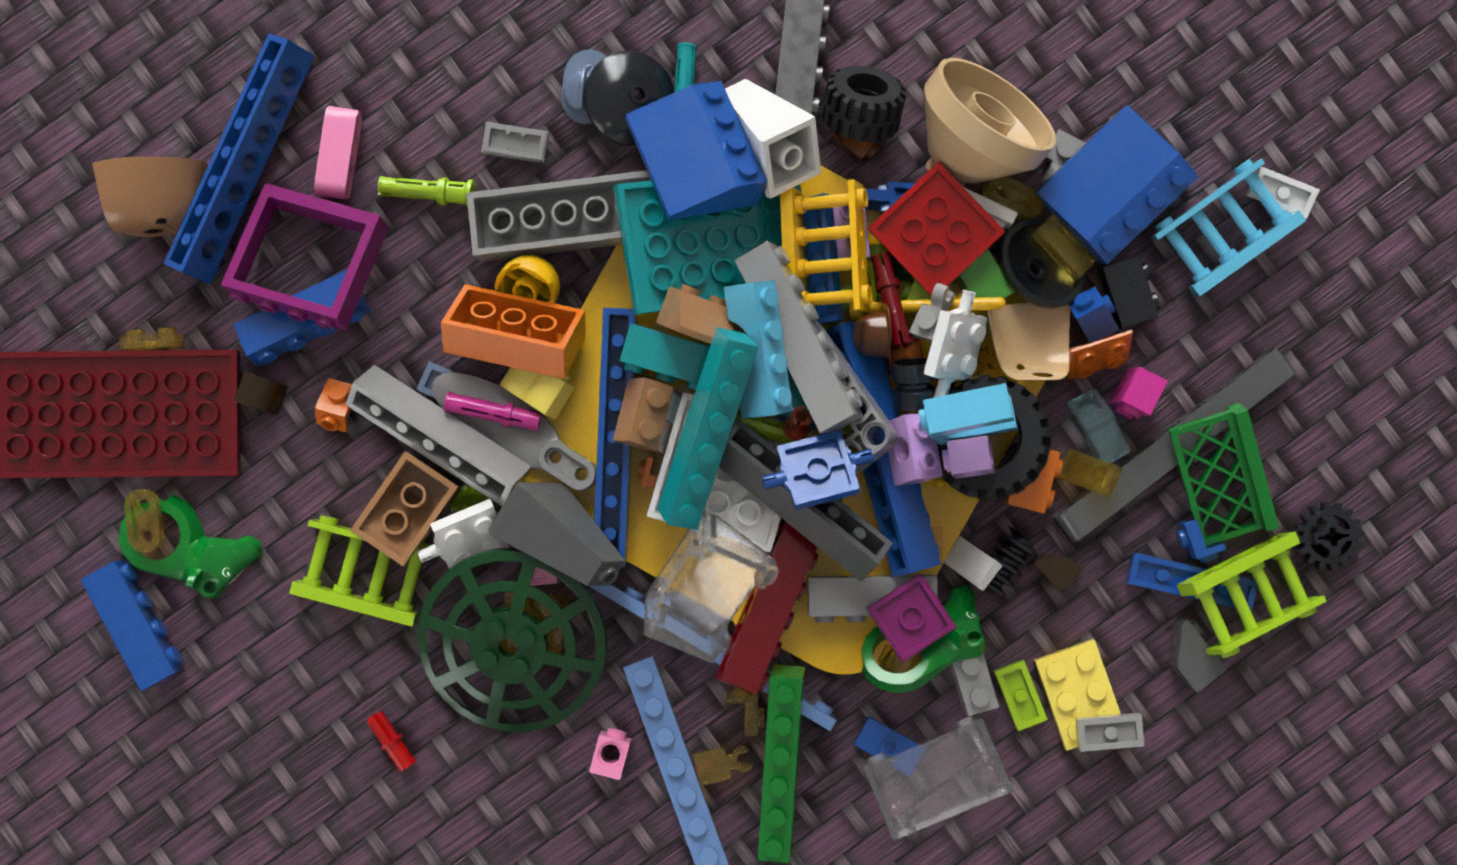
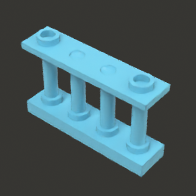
M1250 159L1246 160L1234 169V172L1237 174L1235 177L1175 220L1169 216L1155 226L1158 232L1151 236L1152 239L1157 241L1165 236L1194 275L1192 277L1194 283L1188 288L1195 297H1200L1307 221L1300 210L1291 214L1288 210L1284 211L1256 174L1255 170L1265 164L1262 159L1254 163ZM1243 179L1273 218L1271 222L1274 226L1265 233L1261 229L1257 230L1228 191ZM1216 198L1219 199L1246 236L1245 242L1247 245L1238 252L1235 248L1230 249L1202 210V208ZM1192 217L1220 256L1218 260L1221 264L1211 271L1208 267H1203L1176 230L1177 226Z

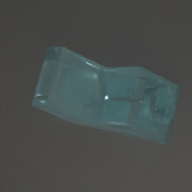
M1095 388L1067 402L1069 411L1085 432L1087 445L1103 467L1131 452V448L1110 407Z

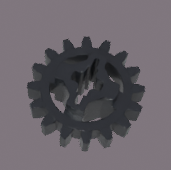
M1321 502L1320 510L1317 506L1310 505L1308 507L1310 515L1303 513L1298 515L1303 523L1302 525H1293V528L1299 531L1298 538L1301 545L1295 552L1297 554H1306L1304 563L1312 564L1315 562V569L1323 570L1326 565L1328 570L1336 571L1337 564L1345 568L1349 566L1347 558L1357 560L1358 555L1354 550L1355 548L1364 547V544L1358 542V537L1365 535V531L1356 529V526L1362 521L1350 518L1353 514L1352 509L1342 511V504L1333 503L1330 507L1329 502ZM1337 518L1344 524L1346 529L1338 525ZM1316 521V525H1315L1314 528L1310 531V529H1311L1313 523ZM1329 532L1339 534L1338 536H1332L1327 541L1325 539H1318V537L1329 534ZM1345 542H1346L1345 547H1344L1343 550L1341 551V547H1342V546L1345 544ZM1311 544H1314L1316 547L1319 548V553L1322 554V556H1320L1313 550Z

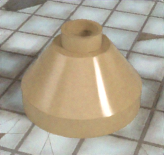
M959 58L944 59L925 83L927 147L931 156L926 163L928 171L939 161L964 187L966 183L976 184L1036 169L1056 144V135L1053 127L1042 111L1011 83L976 63Z

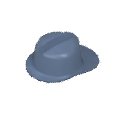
M589 49L574 54L567 62L564 70L561 94L562 107L568 117L581 124L592 123L585 108L584 90L590 72L598 62L606 57L600 51Z

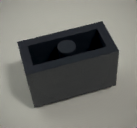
M1140 256L1103 267L1097 271L1104 295H1108L1116 309V312L1111 315L1119 329L1159 317L1157 311L1160 310V303L1156 293H1151L1148 284L1150 272L1147 264L1141 262Z

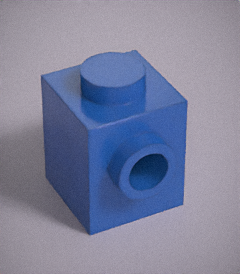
M1096 287L1080 293L1074 300L1068 303L1089 343L1099 341L1119 330L1111 315L1116 312L1113 303L1108 295L1101 297Z

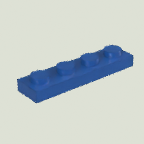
M822 193V194H818V195L811 196V197L825 196V195H831V194ZM832 208L807 210L803 214V227H806V229L834 227ZM836 240L808 242L807 246H804L805 258L808 261L838 259ZM839 272L809 274V277L806 278L809 293L841 291ZM843 303L814 306L819 316L817 321L821 325L845 321Z
M1132 552L1126 583L1181 596L1177 584L1207 569ZM1240 577L1238 583L1252 612L1258 587L1255 580ZM1220 583L1212 587L1214 590L1212 596L1216 604L1235 608L1226 586H1222ZM1192 595V596H1185V597H1189V598H1194V599H1196L1194 595Z

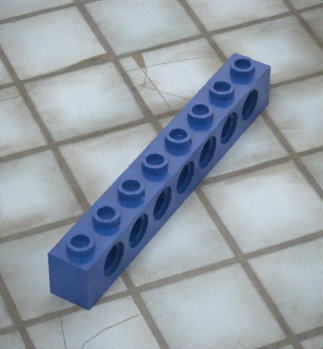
M268 33L163 264L211 285L227 247L232 241V236L245 212L253 190L258 184L264 166L270 158L275 142L284 127L290 109L296 101L297 94L310 70L315 55L288 39Z

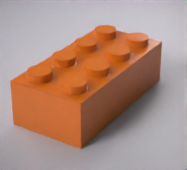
M465 284L441 321L443 352L565 379L585 341V310Z

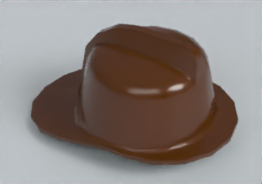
M883 303L881 310L865 313L855 321L853 342L854 346L861 353L867 356L885 358L889 372L892 374L890 355L891 316L888 305Z

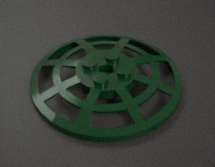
M496 548L478 552L462 559L448 569L435 583L425 599L419 617L417 633L419 654L423 668L432 686L442 699L469 720L491 729L507 732H529L544 729L563 721L575 713L589 699L596 688L605 666L608 648L607 630L602 611L588 587L516 548ZM513 561L523 563L518 582L496 581L479 586L471 569L491 562ZM535 567L546 570L559 578L573 590L579 599L562 609L548 594L531 586ZM460 575L468 593L454 606L447 621L431 615L432 606L440 592ZM496 592H514L511 607H502L492 610L485 595ZM527 596L545 606L552 615L539 622L532 614L524 611ZM472 602L482 618L473 631L456 625L461 613ZM584 610L587 611L591 619L595 634V660L575 657L576 640L569 620ZM559 626L565 639V655L548 651L547 633ZM427 627L444 634V655L450 671L436 676L427 654ZM453 638L470 644L472 660L458 666L453 652ZM504 639L513 640L517 645V651L513 653L505 651L502 648L501 641ZM543 664L562 668L557 679L546 690L543 689L534 676ZM481 671L486 677L493 680L491 696L477 689L466 677ZM571 671L592 672L581 694L569 707L561 711L551 697L564 686ZM458 682L471 696L489 705L487 718L464 707L444 687ZM523 682L532 695L530 698L521 700L503 699L506 684H519ZM538 704L550 717L530 724L499 722L501 708L523 709Z

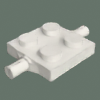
M962 290L958 308L952 311H940L923 373L939 379L934 398L948 395L951 382L958 379L966 380L968 378L971 380L976 370L977 357L981 343L986 335L988 318L971 312L976 295L975 292Z
M487 499L431 523L435 544L419 551L417 550L421 562L423 563L440 556L450 569L462 559L478 552L496 548H509L507 543L488 532L489 527L498 514L491 500Z

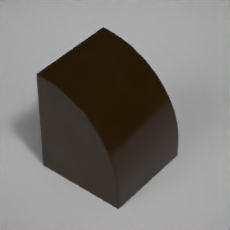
M245 371L234 401L277 415L288 386L256 373Z
M1056 554L1040 555L1029 562L1050 586L1059 592L1083 571L1075 561Z

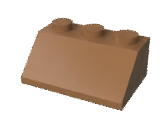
M682 284L681 289L669 286L656 320L657 324L709 344L712 342L716 327L746 334L738 324L728 320L726 301L714 295H711L709 300L699 297L701 290Z

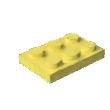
M1094 639L1033 660L1066 751L1078 747L1075 718L1121 714Z

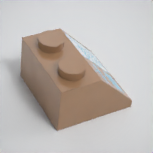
M645 377L629 378L612 441L664 457L682 393L673 386Z

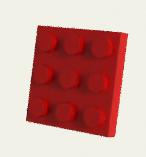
M939 161L867 228L930 296L936 283L949 286L1005 233L1004 229Z

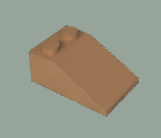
M405 451L350 531L404 567L431 533L432 528L430 524L442 519L463 488L413 454Z

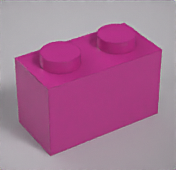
M1140 366L1124 371L1108 404L1116 407L1115 413L1129 420H1132L1133 417L1139 419V417L1150 416L1168 380Z

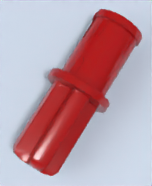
M382 711L368 718L367 724L382 744L380 749H385L399 773L417 761L402 741L401 737L403 735L397 734Z

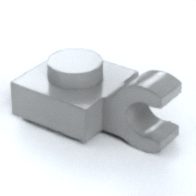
M1058 129L1055 133L1056 144L1044 159L1050 165L1041 183L1044 184L1086 143Z
M936 283L931 295V305L921 304L909 330L913 337L932 343L940 311H948L956 295L954 292L948 291L949 286Z

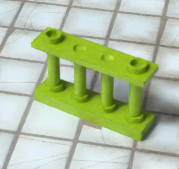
M320 515L319 520H309L307 526L320 529L308 574L303 577V580L292 581L289 594L411 627L418 624L421 612L413 610L414 605L411 604L422 564L417 551L409 560L398 601L395 600L394 605L382 602L383 596H380L390 562V557L379 551L368 592L364 593V597L352 594L353 589L350 588L362 541L365 540L351 532V528L338 525L339 519ZM336 533L350 537L338 584H334L333 588L321 585L320 575L331 535ZM423 542L417 550L426 548L430 544Z
M1295 531L1277 534L1177 584L1181 596L1194 595L1196 599H1200L1219 641L1205 649L1208 655H1221L1222 658L1233 656L1241 651L1240 646L1296 617L1305 618L1316 613V607L1327 602L1325 596L1307 597L1289 557V554H1291L1290 548L1300 544ZM1270 558L1277 560L1296 602L1284 609H1281L1263 569L1266 566L1264 561ZM1244 571L1252 574L1270 614L1269 617L1257 623L1238 583L1240 579L1238 574ZM1220 583L1222 586H1226L1245 628L1230 636L1212 596L1214 592L1212 587Z

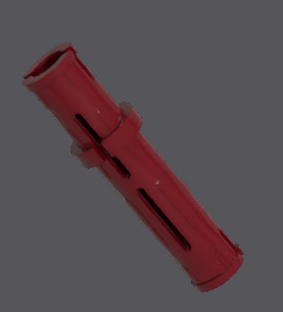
M882 252L883 265L881 264L879 253L870 258L877 281L875 290L876 293L880 294L882 304L886 303L889 307L891 316V347L893 350H900V337L903 349L910 347L913 343L910 339L898 291L901 285L899 279L895 278L891 254L889 252Z

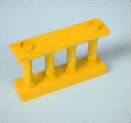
M854 179L848 180V193L805 198L802 192L794 187L781 193L782 247L790 258L791 262L787 265L792 275L796 274L804 286L805 291L801 293L806 303L810 302L813 306L853 303L855 311L869 313V304H872L873 293L867 281L864 208L868 206V193L866 188H863V185ZM849 206L850 225L806 229V227H803V214L807 210ZM846 238L851 240V257L808 261L805 258L804 246H807L808 242ZM852 270V290L809 293L806 290V278L809 277V274Z

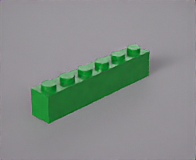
M773 664L770 674L758 860L790 863L793 849L806 667Z

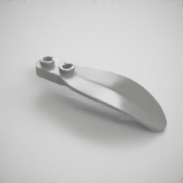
M443 373L434 379L432 385L433 394L442 409H444L447 393L452 392L505 405L511 402L515 403V407L538 412V410L502 386L472 375ZM448 412L529 464L532 469H543L573 489L580 491L588 490L596 483V466L590 460L565 445L555 428L543 414L539 430L536 432L512 425L510 428L502 426V423ZM559 452L561 460L555 464L552 461V456L554 453ZM581 469H585L587 477L585 480L580 481L578 472Z

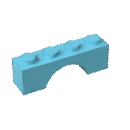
M775 280L724 287L728 320L738 324L759 346L740 402L742 418L773 416L793 412Z

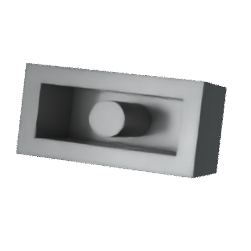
M984 654L976 658L960 660L950 665L963 711L968 716L999 708Z

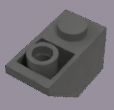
M1179 617L1174 623L1170 666L1189 690L1198 693L1227 669L1222 664L1224 658L1221 655L1207 654L1205 649L1210 646L1202 638L1205 633L1198 623L1193 619L1189 621Z

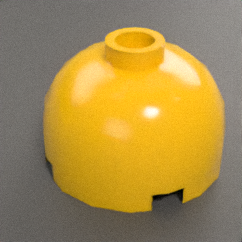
M528 254L512 258L499 272L494 286L495 291L498 289L499 292L554 304L557 302L561 288L558 273L553 265L544 258Z

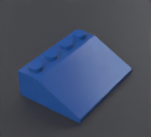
M722 81L690 85L626 114V122L668 220L758 205L767 180Z
M1126 105L1034 193L1093 262L1108 264L1199 176L1173 146Z

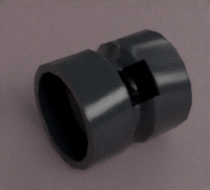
M906 358L892 362L893 382L898 384V387L894 390L895 409L919 411L924 409L923 400L934 398L935 387L929 384V382L935 378L923 374L928 358Z

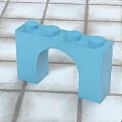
M1006 383L923 400L924 409L919 410L922 430H925V433H928L931 439H935L940 446L947 445V441L986 435L991 436L1018 430L1012 398L1008 393Z

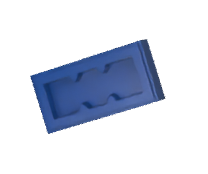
M870 716L867 717L853 743L860 749L908 775L911 774L925 748L923 745Z

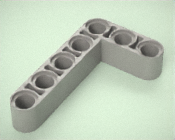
M816 321L820 331L826 332L824 327L818 321ZM831 339L833 348L830 350L835 360H840L848 374L847 379L850 390L854 389L861 401L867 406L866 414L849 424L854 433L844 440L845 445L849 449L856 447L858 452L871 449L875 462L895 446L897 442L896 430ZM882 428L885 432V439L882 444L876 445L873 441V434L877 429ZM872 463L856 466L855 475L859 474Z

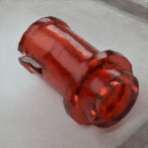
M804 406L796 407L792 415L784 421L783 432L791 440H802L808 434L809 424L813 418L809 410L806 414L803 413L806 408Z

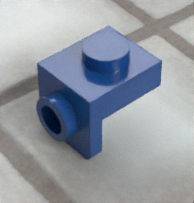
M1186 519L1177 522L1179 528L1176 531L1178 543L1182 549L1186 548L1190 559H1200L1201 563H1205L1219 558L1218 552L1226 550L1224 543L1205 545L1197 519Z

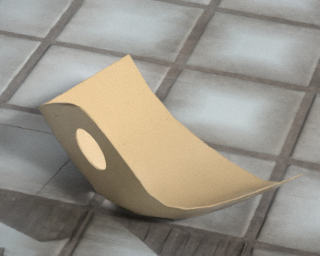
M1026 302L1005 305L1001 310L987 311L994 353L1001 369L1008 377L1015 380H1061L1068 375L1070 307L1068 304L1059 308H1043ZM1021 364L1025 369L1018 370L1016 365ZM1035 373H1046V374H1051V375H1053V376H1050V377H1040V376H1035V375H1033V374H1035Z

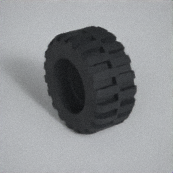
M981 375L978 379L970 380L968 378L960 381L961 384L959 386L949 389L948 395L1006 383L1008 393L1012 398L1020 441L1015 455L1004 465L996 467L995 473L958 479L944 468L942 450H947V445L940 446L937 443L943 473L942 479L962 494L980 500H1000L1022 492L1029 484L1034 483L1048 461L1049 451L1051 450V430L1045 410L1036 396L1026 390L1025 386L1018 382L1009 381L1006 377L998 376V378L989 377V375Z

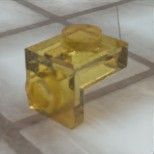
M733 688V693H727L726 703H745L744 735L757 736L758 727L764 728V708H758V694H748L737 688Z

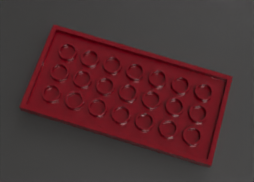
M240 350L0 352V478L241 476L240 403L234 401L240 385Z

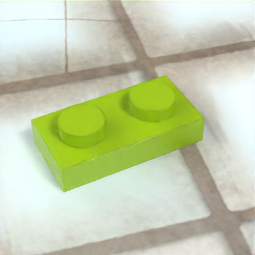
M1023 659L993 671L1017 731L1048 720Z

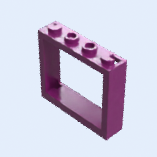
M265 183L221 286L230 294L229 298L237 300L243 305L252 302L258 304V307L270 313H276L277 310L286 312L287 316L300 322H305L306 319L316 321L315 323L318 326L327 330L328 328L334 329V327L347 330L389 228L380 215ZM276 209L362 233L332 308L245 282Z

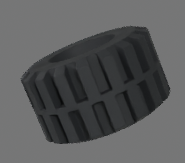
M847 66V68L837 69L828 78L821 117L824 120V124L830 127L832 132L840 134L841 137L868 143L885 141L886 138H892L895 132L899 130L906 100V88L903 84H900L901 81L892 77V74L877 68Z

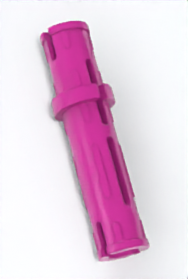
M452 392L447 393L444 403V412L502 423V426L510 428L512 425L538 432L542 419L540 411L515 407V403L508 402L505 405Z

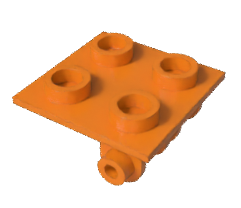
M1132 330L1117 335L1112 334L1090 344L1087 342L1083 346L1078 345L1069 348L1068 380L1076 377L1079 379L1087 378L1093 375L1095 371L1104 368L1115 369L1122 366L1128 361L1133 335Z

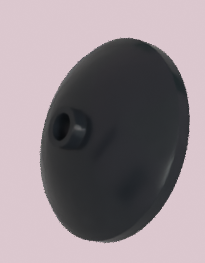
M619 51L602 59L590 72L584 90L585 108L593 126L605 138L619 145L637 146L626 122V114L674 93V86L667 71L652 57L637 51ZM634 90H638L641 93V100L635 99L633 95Z
M1027 219L1018 222L1006 232L1000 244V264L1005 278L1017 294L1026 301L1043 308L1065 306L1079 295L1085 280L1084 262L1076 244L1062 229L1044 220Z

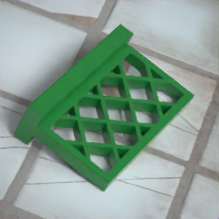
M1240 403L1227 406L1226 411L1168 429L1193 519H1197L1206 546L1263 528L1267 532L1279 528L1249 412ZM1226 420L1228 431L1222 441L1208 435L1215 423ZM1192 431L1200 436L1192 450L1189 451L1181 447L1178 435ZM1205 439L1219 445L1210 461L1197 455ZM1230 440L1232 441L1233 447L1228 445ZM1225 448L1234 452L1236 460L1230 470L1216 464ZM1183 453L1188 455L1186 460L1184 459ZM1194 458L1207 464L1199 480L1188 474V468ZM1213 468L1227 474L1218 490L1205 484ZM1238 469L1240 471L1241 476L1236 474ZM1233 478L1243 482L1244 489L1238 499L1224 493ZM1191 482L1196 484L1194 489L1192 488ZM1202 487L1215 493L1207 509L1196 503V497ZM1221 497L1235 503L1226 518L1213 512ZM1246 497H1247V500H1248V504L1243 503V502L1245 501ZM1240 507L1249 510L1253 522L1241 526L1232 521ZM1199 511L1204 513L1202 517H1200ZM1210 516L1223 522L1217 533L1209 536L1205 535L1203 527Z

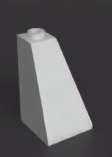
M747 79L725 88L767 180L764 188L766 197L771 199L821 174L815 116Z

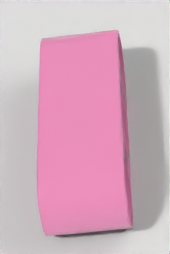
M333 106L326 108L314 182L316 196L349 200L353 186L362 126L361 110Z

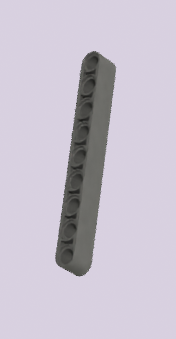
M1277 347L1268 350L1065 506L1054 516V519L1073 543L1079 541L1178 465L1168 432L1169 428L1226 411L1227 406L1240 403L1249 410L1295 374L1294 369ZM1226 420L1215 423L1208 435L1214 437L1227 427ZM1192 431L1178 435L1181 447L1191 451L1200 435ZM1205 439V441L1203 442L1202 446H1203L1206 442H1208L1209 440H1208V439ZM1183 453L1184 459H1186L1188 456L1185 453Z

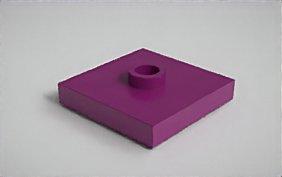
M921 573L866 608L901 663L957 628Z

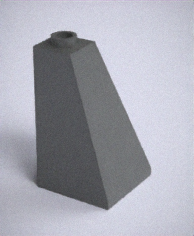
M517 482L488 529L492 536L586 586L610 585L618 577V572L626 562L565 483Z

